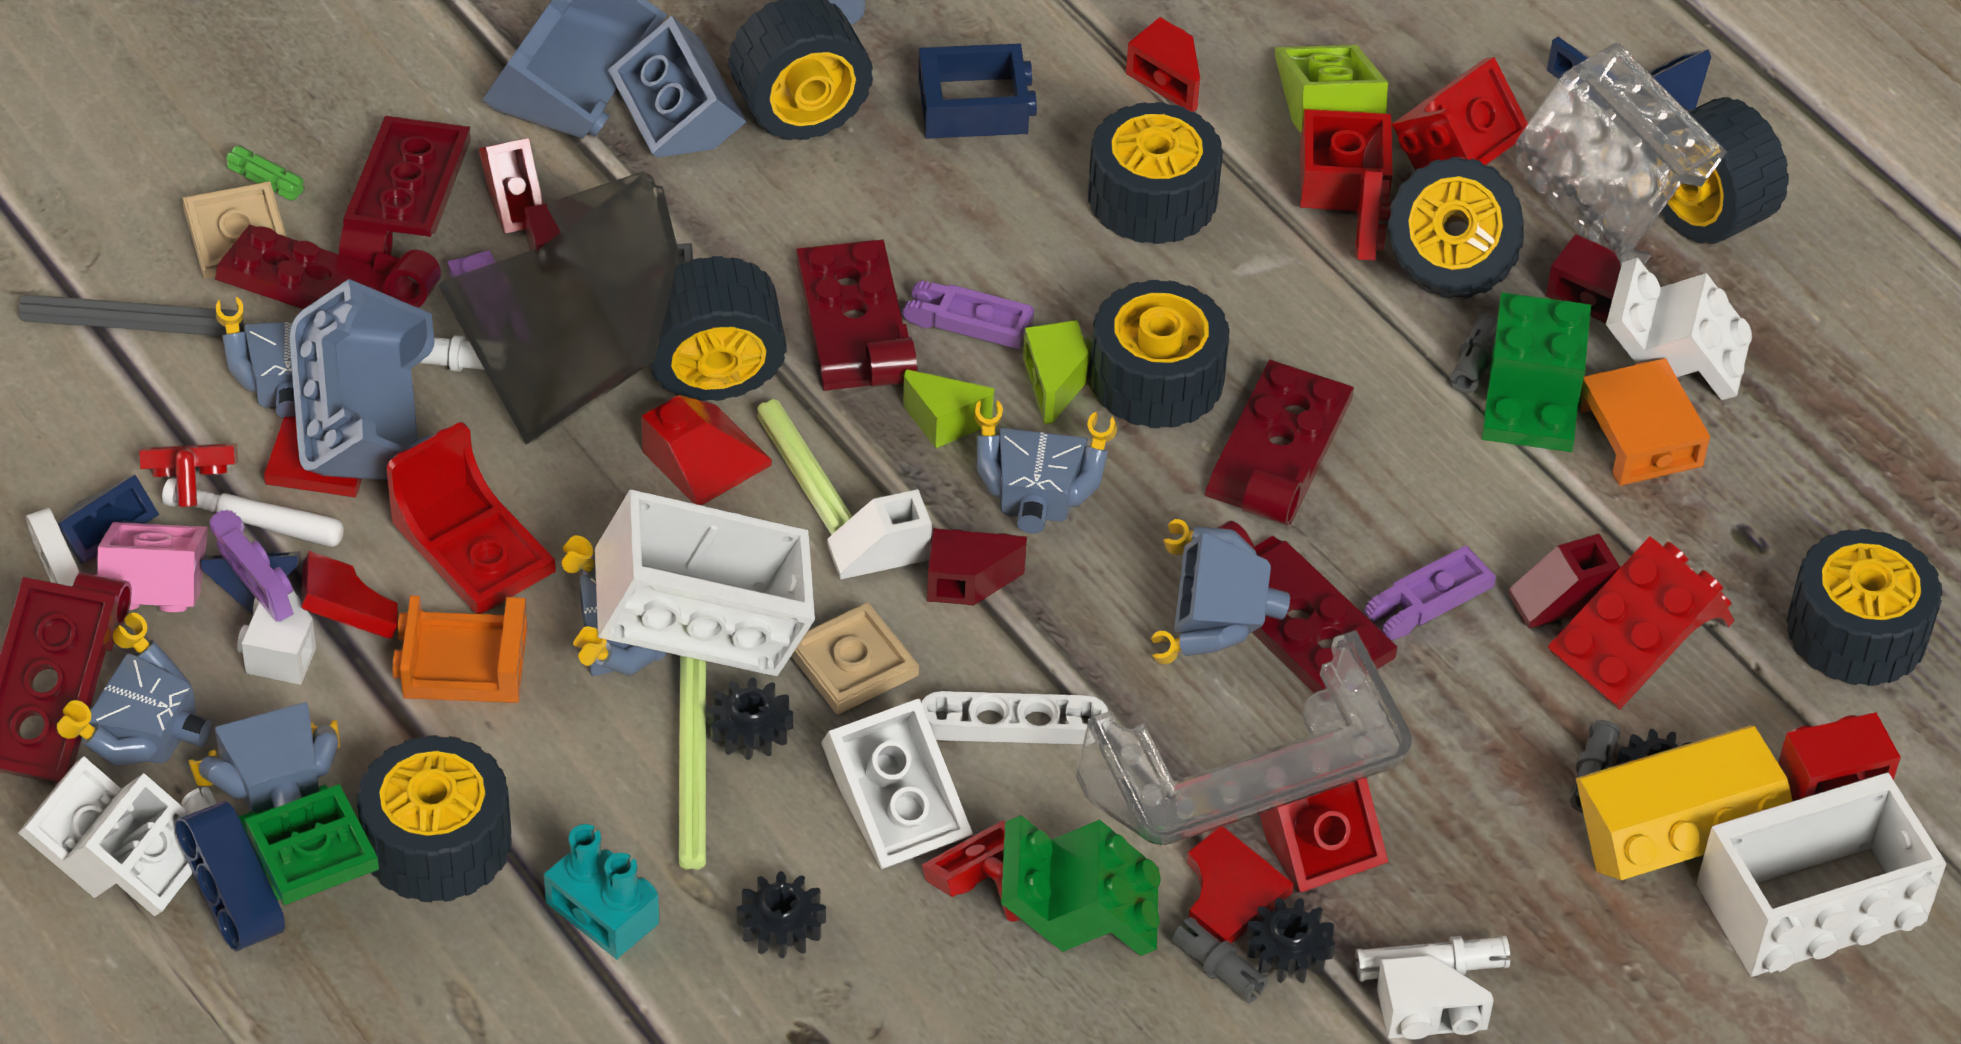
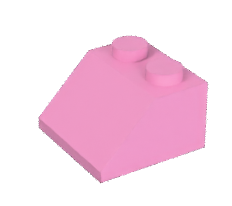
M113 522L98 546L97 575L126 580L131 583L132 597L129 610L137 609L140 605H159V610L164 612L186 611L188 607L195 606L201 593L203 577L201 559L205 556L208 527Z

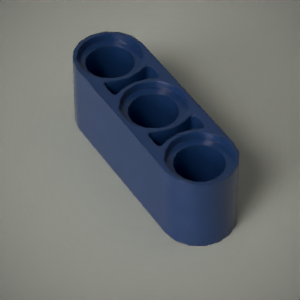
M222 801L178 818L175 823V829L179 844L227 945L236 952L283 933L285 920L282 909L241 821L230 803Z

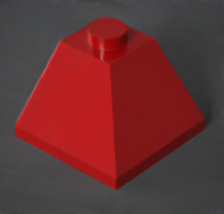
M677 395L641 416L643 453L694 504L702 506L772 465V459L716 404Z
M1364 768L1298 777L1254 792L1266 840L1288 878L1294 883V888L1297 892L1301 893L1388 863Z

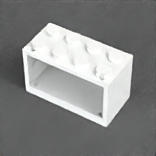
M630 489L595 547L598 638L778 676L815 620L809 532L805 529Z
M1885 773L1712 826L1696 886L1750 977L1766 972H1782L1794 963L1813 957L1815 959H1823L1839 949L1857 943L1859 945H1867L1883 935L1898 930L1911 931L1914 927L1921 926L1924 922H1927L1947 863L1890 774ZM1867 849L1872 850L1885 871V874L1774 909L1771 908L1758 886V883Z

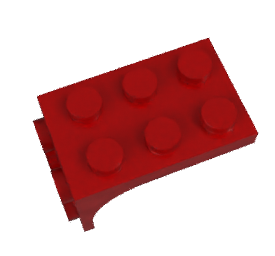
M1495 57L1483 59L1392 123L1398 136L1399 144L1407 154L1415 171L1418 168L1429 165L1432 161L1438 159L1446 160L1450 159V157H1461V159L1468 160L1472 158L1487 165L1532 132Z
M459 422L449 428L438 431L433 437L409 450L398 453L388 462L386 469L392 524L476 614L485 613L506 601V597H513L556 572L555 559L497 499L487 485L476 463L472 450L471 431L465 423Z
M1649 536L1547 647L1554 656L1618 710H1621L1682 642L1698 627L1716 618L1729 628L1735 621L1728 609L1732 603L1721 592L1724 589L1723 586L1703 569L1696 574L1686 564L1689 559L1674 544L1667 541L1662 546Z

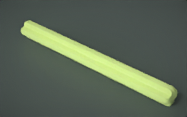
M680 655L679 865L685 870L692 868L700 870L706 864V661Z

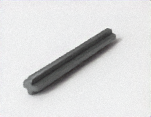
M26 294L21 297L19 304V316L24 322L213 336L227 335L225 326L221 325L216 318L215 308ZM221 309V312L225 316H234L238 310ZM242 319V321L239 323L240 332L243 331V326H244V320H243V319Z

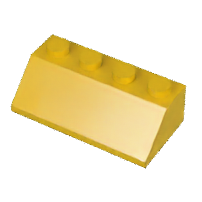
M1752 725L1576 778L1596 872L1619 880L1705 854L1712 826L1792 802L1786 775L1757 728Z

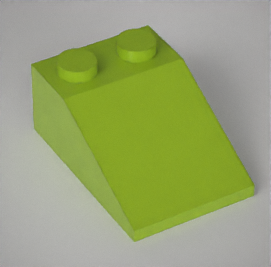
M1358 45L1275 47V59L1291 121L1300 133L1302 132L1304 109L1386 114L1388 81Z

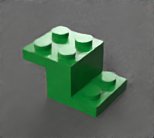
M1501 292L1496 336L1488 376L1482 440L1565 452L1573 451L1577 409L1586 368L1591 304Z
M324 784L319 786V792L276 808L257 813L251 811L238 816L277 900H281L283 905L379 870L378 857L340 784L330 788Z
M1022 815L1005 822L1002 905L1062 952L1108 933L1114 934L1140 956L1157 950V931L1160 923L1158 887L1161 877L1159 868L1152 860L1147 859L1130 845L1123 836L1117 834L1100 819L1054 839L1049 838L1044 831L1039 830Z

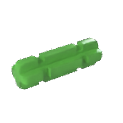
M241 145L235 146L231 152H228L226 157L228 160L227 167L240 175H244L246 172L245 177L256 183L270 181L273 192L279 190L277 194L290 201L296 200L305 189L303 186L304 180L293 172L287 171L285 174V168L258 154H254L252 157L253 152Z

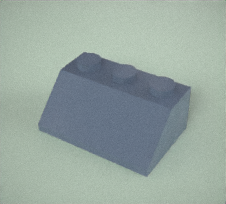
M673 16L668 18L608 69L651 153L657 158L715 149L746 123L742 112L701 38Z

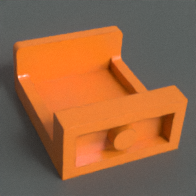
M1666 358L1651 362H1640L1633 366L1607 372H1596L1584 377L1578 408L1581 413L1589 411L1594 413L1616 454L1612 473L1619 486L1703 467L1710 435Z
M410 595L408 612H400L398 620V640L404 641L403 650H395L393 656V678L401 679L403 698L519 703L528 630L526 598L506 597L504 615L424 612L421 609L420 596Z

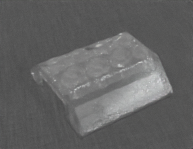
M1618 43L1610 45L1566 71L1516 141L1518 172L1533 185L1532 187L1541 194L1547 191L1548 204L1558 212L1579 236L1615 251L1621 266L1622 262L1637 257L1645 265L1651 255L1649 252L1634 250V247L1681 183L1702 187L1727 153L1662 85Z

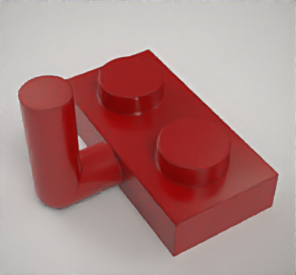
M1362 168L1359 205L1356 209L1358 218L1354 254L1358 260L1375 261L1376 250L1383 251L1385 246L1386 224H1379V220L1388 221L1391 216V204H1388L1390 182L1389 180H1382L1383 172L1380 169Z
M237 443L147 447L139 451L140 469H152L153 477L177 476L178 507L197 506L196 466H199V473L201 475L228 473L227 465H235L238 462Z
M1005 821L998 822L922 864L926 881L947 895L954 897L971 891L977 883L990 877L995 880L1000 899H1002ZM1002 905L1008 921L1021 920Z

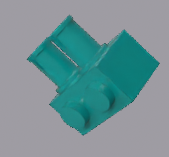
M578 825L569 833L568 839L571 852L544 873L546 903L617 960L659 924V896L654 886L643 877L637 878L638 866L635 858L630 861L631 855L628 853L620 852L614 854L608 849L601 850L602 837L600 831L594 832L595 826Z

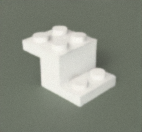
M1638 257L1622 262L1606 326L1637 364L1666 358L1676 377L1699 371L1721 400L1737 396L1741 377L1744 373L1748 347L1752 340V332L1747 321L1740 318L1731 306L1725 292L1715 285L1707 273L1660 287L1655 275L1648 272Z
M84 756L72 766L18 832V834L93 898H96L117 884L153 916L158 915L165 909L193 873L179 844L175 829L176 820L191 813L144 773L121 789Z

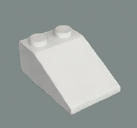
M920 699L830 730L821 741L838 788L881 870L973 836Z

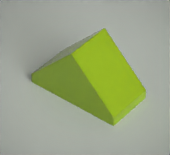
M906 369L904 375L903 407L935 449L981 430V426L976 423L974 418L975 407L980 400V414L982 417L993 419L995 388Z

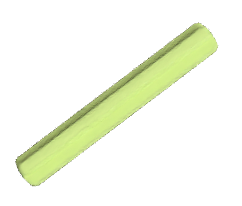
M771 399L767 403L762 402L757 407L759 412L757 418L832 535L853 516L781 403L776 399Z

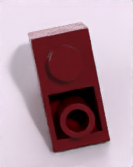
M933 528L928 567L927 602L974 606L1025 574L1027 536Z
M1598 533L1556 546L1509 588L1508 595L1527 627H1536L1578 614L1620 569V565Z

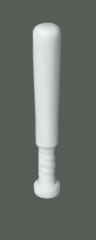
M176 478L168 479L162 492L163 504L170 507L178 505ZM197 489V506H194L195 508H202L211 512L232 510L233 513H236L241 518L243 523L328 547L337 546L343 538V523L335 518L227 493L216 495Z

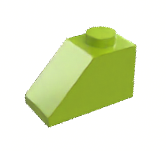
M1078 320L1025 328L1023 360L1044 424L1053 423L1086 384L1087 366L1091 361L1092 342L1090 337L1083 338Z

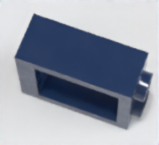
M1021 43L919 48L918 84L925 139L1028 134L1029 116H1036L1037 100L1035 90L1028 91L1027 86H1032V65L1030 60H1023ZM1012 79L1014 96L944 100L942 97L941 82Z

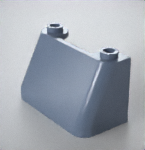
M552 0L484 96L482 102L497 112L583 139L587 133L595 137L609 118V115L603 112L617 89L608 69L657 29L667 14L647 0Z
M348 279L303 309L296 316L290 329L289 341L301 466L305 470L322 476L388 480L386 467L391 459L398 453L409 450L431 438L426 436L418 440L411 368L428 357L433 350L434 331L432 314Z

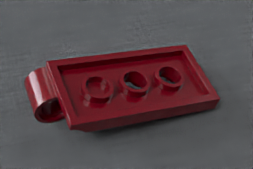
M385 116L343 218L339 255L373 266L378 252L392 255L393 232L427 237L435 234L471 141L470 126Z
M249 224L218 263L215 280L305 309L350 279L419 308L438 284L441 278V268L438 261L431 254L423 250L407 251L400 259L378 252L372 266L319 248L310 241H298L277 234L271 228L264 226L256 227ZM408 276L416 280L417 283L410 280Z
M884 239L796 248V261L823 391L904 384L906 369L917 371L916 352L913 339L909 337L907 325L902 322ZM850 278L857 281V283L841 285L838 280ZM856 310L864 313V315L858 318H851L844 315V313Z
M1269 359L1212 471L1205 490V496L1242 508L1243 512L1285 526L1291 525L1352 401L1354 387ZM1288 406H1299L1306 411L1300 414H1293L1285 408ZM1273 437H1284L1288 439L1291 443L1287 445H1277L1272 443L1269 439Z
M1227 521L1217 527L1236 531L1256 551L1257 556L1268 560L1271 565L1269 588L1285 591L1290 594L1288 612L1301 610L1310 615L1308 619L1291 618L1286 614L1281 620L1265 616L1262 627L1253 631L1252 634L1323 703L1396 658L1398 646L1287 541H1281L1273 535L1258 545L1253 546L1249 535L1238 523ZM1327 639L1334 640L1341 647L1338 649L1323 648L1318 642Z
M80 572L72 586L22 577L0 653L1 773L58 784L75 764L82 737L80 735L71 739L62 737L58 733L57 723L65 716L63 709L70 701H81L90 709L106 651L112 652L114 646L113 631L118 625L123 626L125 623L124 618L128 615L130 609L132 587L129 581L86 572ZM46 669L56 671L58 675L57 683L50 691L40 693L34 690L33 681L39 672ZM30 716L43 717L44 729L38 737L34 739H24L21 737L20 726L26 718Z

